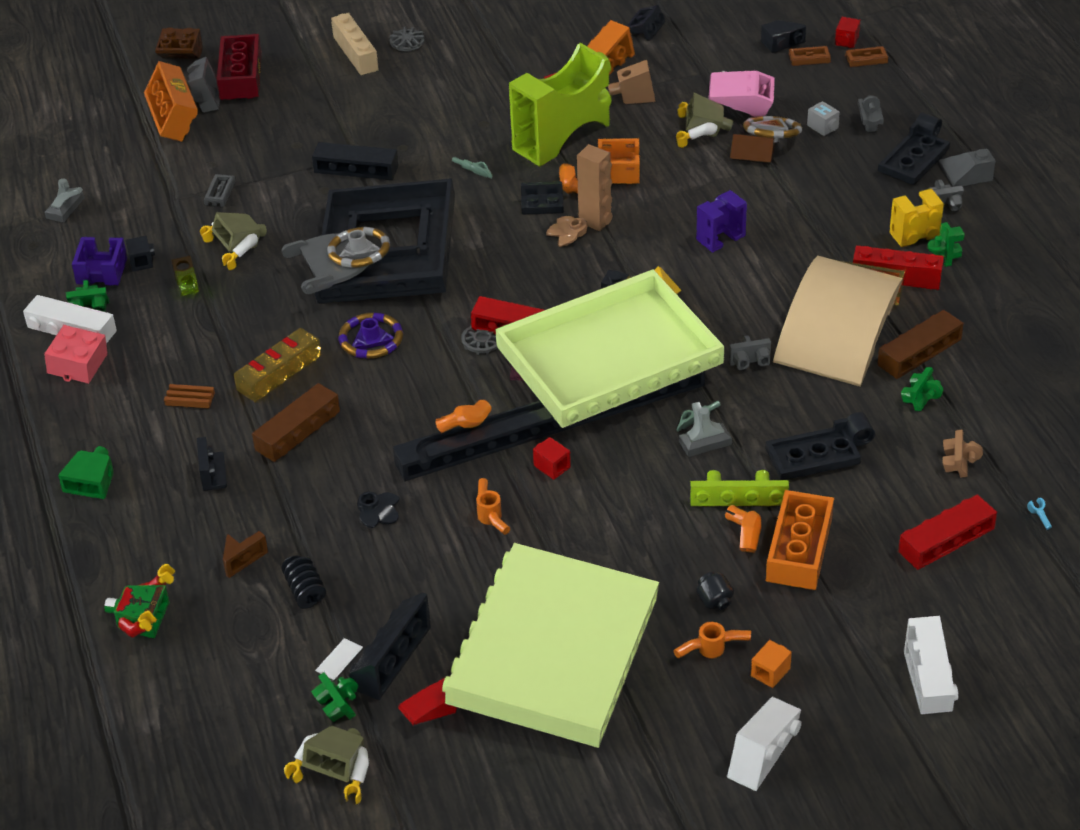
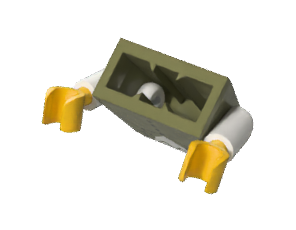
M694 93L689 104L681 102L677 109L679 117H686V131H689L688 133L679 131L676 134L678 147L687 146L689 138L695 139L703 135L715 137L720 128L730 131L733 120L724 117V107L721 104Z
M216 212L211 227L203 226L200 229L204 242L212 241L214 233L229 252L233 251L232 254L226 253L222 256L223 265H227L228 270H233L236 267L235 259L237 257L240 258L250 248H255L259 237L265 236L267 232L264 224H256L248 214Z
M329 726L320 733L309 735L304 739L294 756L295 762L286 764L284 773L287 779L294 773L293 780L295 783H299L303 778V773L300 769L303 766L347 783L351 780L352 784L347 785L344 789L345 799L347 802L348 796L351 793H356L355 802L358 804L362 799L359 786L360 783L364 782L369 766L368 752L363 747L364 738L355 728L346 731Z

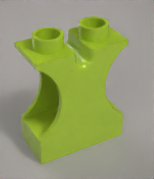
M579 43L567 64L553 76L537 79L525 73L509 82L512 150L540 167L558 156L564 142L581 125L597 121L606 127L609 126L611 96L606 87L609 86L611 64L605 54L596 52Z

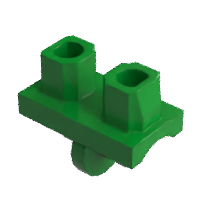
M947 222L941 223L940 235L930 240L927 248L935 255L944 256L945 267L952 266V259L962 257V247L959 243L955 242L964 240V231L960 226L951 228Z
M83 280V287H76V291L66 292L67 301L71 304L83 307L92 306L94 310L102 312L106 311V304H109L106 287L90 286L88 280Z
M926 367L922 374L913 373L910 378L911 387H904L901 391L903 402L912 403L915 411H922L929 399H938L944 392L941 382L934 380L932 377V367Z
M325 672L320 674L318 677L322 683L311 692L321 705L333 698V701L323 708L328 718L335 722L344 715L349 720L356 716L345 698L353 700L356 697L357 682L353 678L345 679L340 677L337 680L338 684L336 686Z

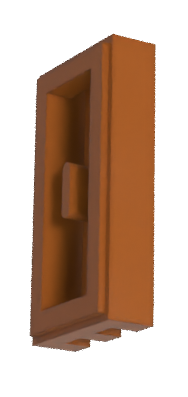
M827 46L789 49L792 66L830 63L831 57Z
M883 46L847 50L845 55L850 67L888 63V55Z
M169 384V390L166 392L167 396L164 398V403L167 406L210 408L215 390L214 387Z

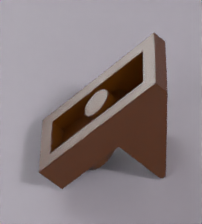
M256 532L241 543H238L227 534L223 563L228 578L268 553L266 537L262 532Z

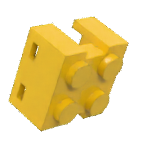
M932 188L919 192L923 205L914 207L906 195L893 198L889 232L901 247L912 245L922 238L930 240L940 235L944 203Z

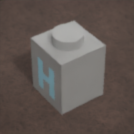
M822 101L808 109L807 126L825 136L838 129L840 111Z

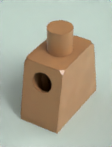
M647 60L618 70L619 82L611 83L608 86L610 96L622 93L625 104L655 102Z

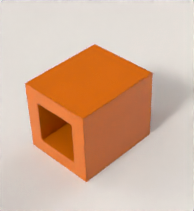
M769 640L752 658L751 676L774 688L790 670L792 652L783 645Z

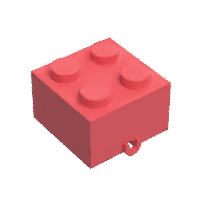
M63 325L44 354L47 373L63 377L67 382L76 380L89 384L107 356L105 335Z

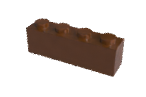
M942 310L924 322L915 325L904 334H900L891 342L882 345L878 352V366L894 378L899 379L962 339L964 323L946 310Z
M317 383L252 433L255 450L276 462L340 412L338 394Z

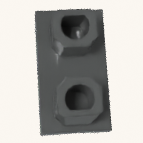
M868 96L864 100L858 99V107L862 123L865 125V131H878V124H883L884 120L879 98Z
M936 180L935 187H929V189L932 188L944 204L949 205L951 211L961 209L963 204L961 197L964 192L962 185L951 187L950 184L944 185L942 180Z
M746 335L743 336L742 343L730 344L729 363L731 366L736 365L739 370L747 369L751 362H757L760 366L770 364L771 341L769 338L751 341L750 337Z

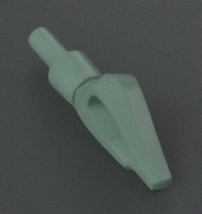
M452 158V162L462 165L464 169L491 179L493 177L484 162L473 163L466 159Z
M716 401L709 406L704 405L703 408L709 409L710 413V411L720 406V402ZM692 410L683 412L677 427L678 432L694 424V413Z

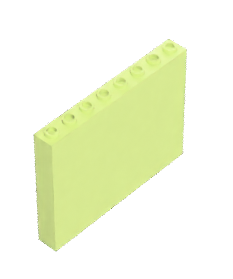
M654 269L496 329L498 349L562 428L724 363V345Z
M514 543L510 552L506 551L504 555L502 569L498 568L496 571L494 586L490 585L486 594L487 601L485 604L481 603L479 607L478 620L472 622L469 638L464 639L462 642L461 655L453 661L451 676H446L442 691L446 692L445 704L599 748L656 603L659 582Z

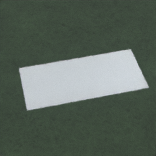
M344 638L315 671L321 674L325 672L329 678L335 680L363 647Z

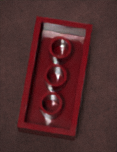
M259 34L221 36L217 71L220 99L232 100L235 98L251 99L259 97L262 57Z

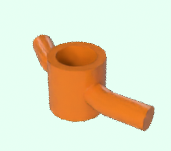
M479 479L478 495L476 498L478 520L483 524H492L504 535L508 534L510 527L501 520L500 495L495 491L488 490L487 479Z
M707 622L700 627L699 638L692 639L674 649V654L679 659L689 652L699 649V652L704 657L717 658L723 654L725 642L732 640L751 641V630L725 631L721 624Z

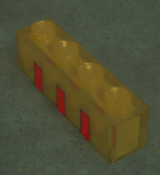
M300 327L234 373L236 390L253 402H256L321 356L319 339Z

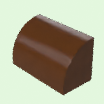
M733 134L730 158L771 163L775 140L769 137Z

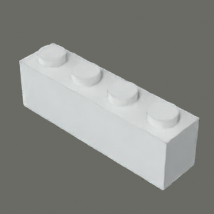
M37 295L23 311L28 328L57 335L62 326L67 325L104 334L107 344L117 331L113 314Z

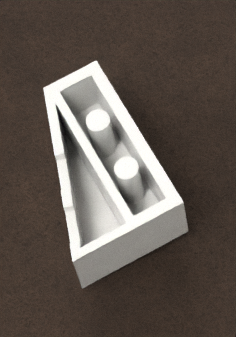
M940 616L909 618L904 655L920 713L952 712L954 700H958V690L956 684H953L952 669L948 660Z
M771 697L737 733L727 778L757 791L792 736L798 734L801 727V721H799L801 709Z

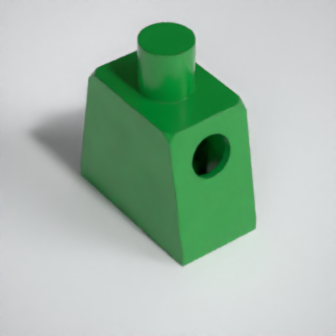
M98 446L94 452L78 451L58 475L62 491L105 499L114 471L111 458L108 456V450Z

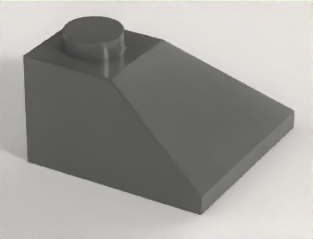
M979 149L939 160L938 164L953 187L993 181L995 159L988 149Z

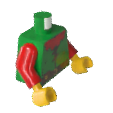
M164 564L158 570V576L150 582L124 587L120 599H106L105 612L115 615L118 628L128 636L133 638L143 635L155 638L170 603L166 583L171 584L174 577L172 574L175 573V570L169 564Z

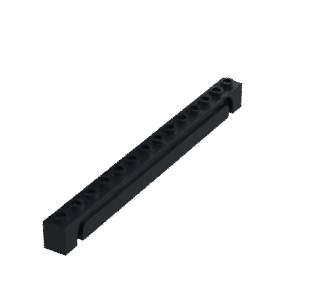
M705 371L564 428L559 425L539 400L488 416L480 425L473 428L457 426L444 433L437 432L393 446L394 462L405 482L705 386Z

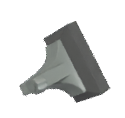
M65 178L60 179L58 182V194L54 202L45 211L46 219L64 223L84 200L83 189L81 187L69 188L68 181Z
M700 402L693 403L694 425L690 431L679 435V443L687 456L691 457L732 445V437L724 424L711 421L709 409L703 408Z

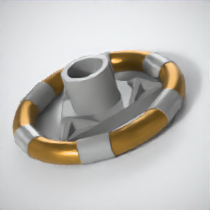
M752 117L743 123V128L748 133L760 137L774 138L775 143H778L780 138L794 137L802 132V126L797 121L783 117Z
M358 227L345 230L330 241L327 248L328 257L342 267L355 268L371 265L381 260L387 254L390 248V241L384 232L375 228ZM365 235L379 238L381 240V248L367 240ZM348 239V244L338 256L336 253L337 245Z

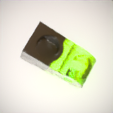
M191 256L172 259L173 272L181 295L198 293L199 288ZM182 263L189 265L186 269L180 270L177 268Z

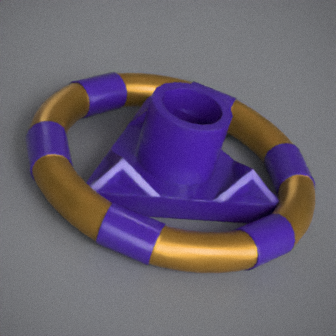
M376 312L365 313L345 322L340 329L338 339L340 346L350 355L365 359L378 358L391 353L400 345L403 339V330L401 324L389 315ZM378 322L389 324L394 330L395 337L381 329ZM361 323V328L351 346L348 342L347 334L350 329ZM385 345L384 347H382V348H380V349H376V350H365V349H368V348H373V347Z

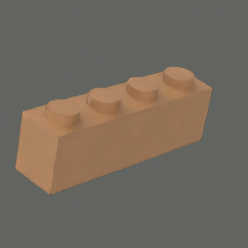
M588 144L577 155L579 218L586 220L588 227L601 231L612 220V163L610 162V152Z

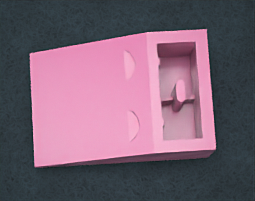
M758 71L711 73L709 99L718 104L731 107L734 110L750 114L753 117L766 116L774 102V77Z

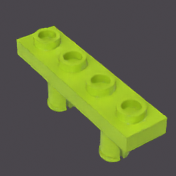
M712 470L707 473V481H691L690 505L781 506L784 492L789 490L788 480H770L769 473L766 470L757 471L755 481H721L720 472Z

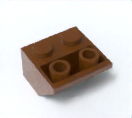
M162 28L155 49L156 54L161 58L200 59L203 49L200 29Z

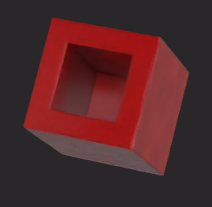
M841 17L836 28L835 45L854 48L859 37V19Z
M551 437L533 448L534 466L553 480L571 468L570 450Z

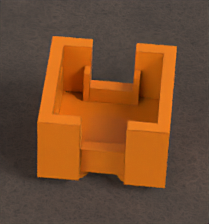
M639 138L598 139V148L610 152L612 184L639 183Z

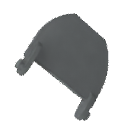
M340 233L322 235L305 241L299 240L285 244L282 247L281 252L285 258L302 254L315 278L302 283L301 288L305 294H312L331 288L334 284L353 278L369 266L342 267L328 257V245ZM348 239L337 245L336 253L338 256L348 244Z

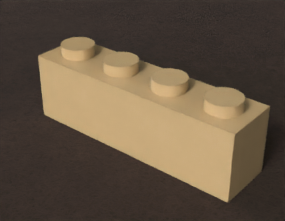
M347 13L332 17L333 37L359 74L363 75L377 71V52L351 15Z

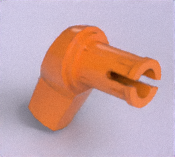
M566 163L562 164L559 168V177L563 184V191L567 194L572 192L578 194V180L575 167Z
M479 400L475 405L458 406L453 413L436 419L437 428L441 433H444L457 426L463 428L476 427L486 419L492 407L486 400Z
M735 505L729 506L727 510L735 513V515L726 512L725 518L741 525L739 549L742 552H756L761 532L760 515L755 511L746 512Z

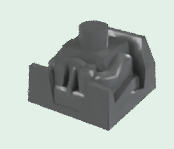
M207 57L196 60L187 68L189 73L187 85L193 100L199 103L202 112L217 110L220 103L217 77Z

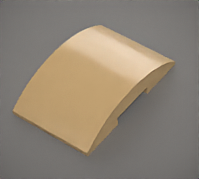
M817 256L807 269L795 294L778 341L773 362L861 387L875 352L876 342L886 317L891 312L903 278Z

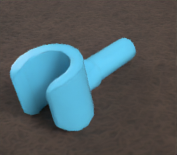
M1038 498L1036 500L1039 508H1036L1032 501L1028 502V510L1031 513L1038 514L1046 530L1051 529L1052 526L1043 510L1045 507L1044 499Z

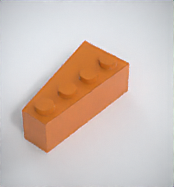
M612 20L601 29L599 34L587 46L607 56L611 64L609 75L613 72V68L616 65L621 66L625 63V58H631L635 55L630 28Z

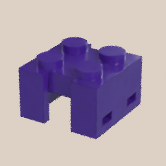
M729 190L719 195L714 202L710 203L707 201L697 206L696 240L713 253L723 248V243L718 240V234L723 232L734 241L746 236L747 202Z
M81 237L72 262L76 284H83V280H88L90 285L95 282H104L105 285H119L127 261L124 239L109 238L110 252H98L95 237Z

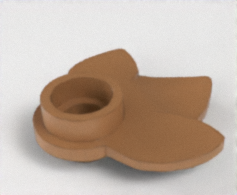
M563 216L557 219V224L549 227L546 235L559 237L558 245L563 247L574 242L577 237L583 236L587 232L588 224L583 218Z

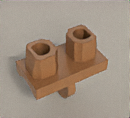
M963 430L955 431V438L943 440L946 456H943L944 469L946 472L958 471L960 478L968 477V461L973 463L983 455V448L974 441L966 443L963 440Z

